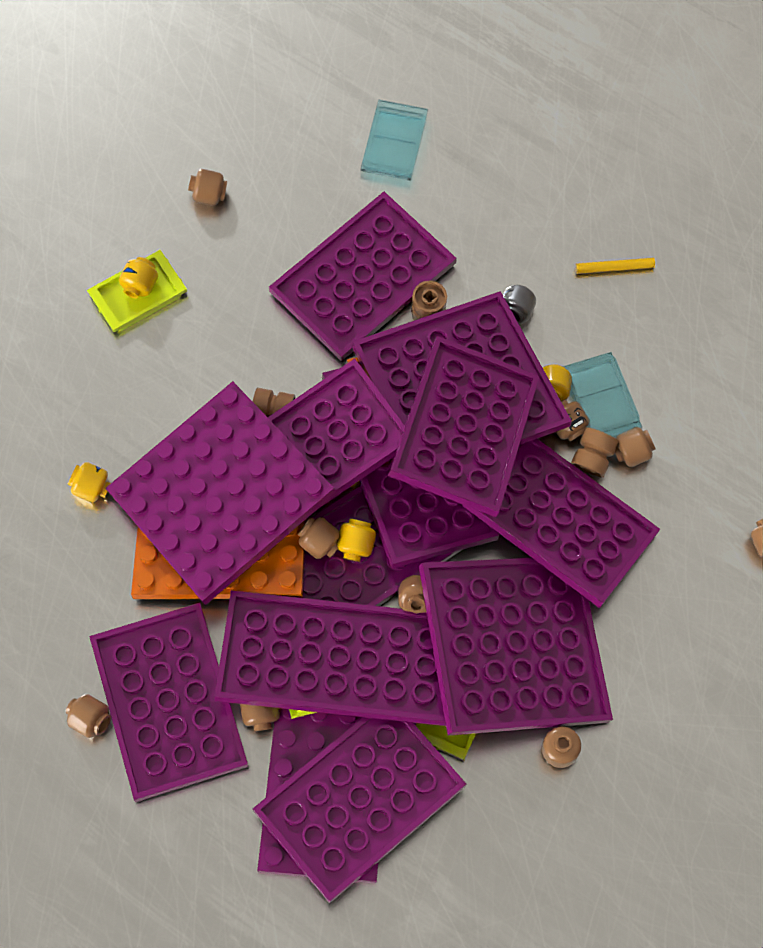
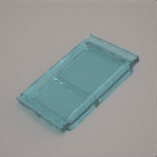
M378 99L361 171L411 181L426 124L428 109Z
M612 352L562 366L572 375L570 394L573 401L580 403L590 419L587 428L602 431L612 437H617V435L634 427L642 429L639 413Z

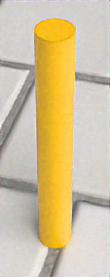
M655 258L576 263L575 270L576 274L655 268Z

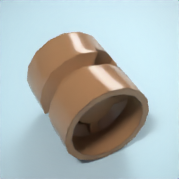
M424 281L416 286L412 295L411 313L413 320L446 310L447 293L441 284L435 281Z
M257 387L252 402L269 417L296 397L295 394L284 392L274 395L273 390Z
M586 428L580 440L583 448L575 452L571 464L586 473L604 477L609 467V461L606 457L614 455L619 441L602 431Z

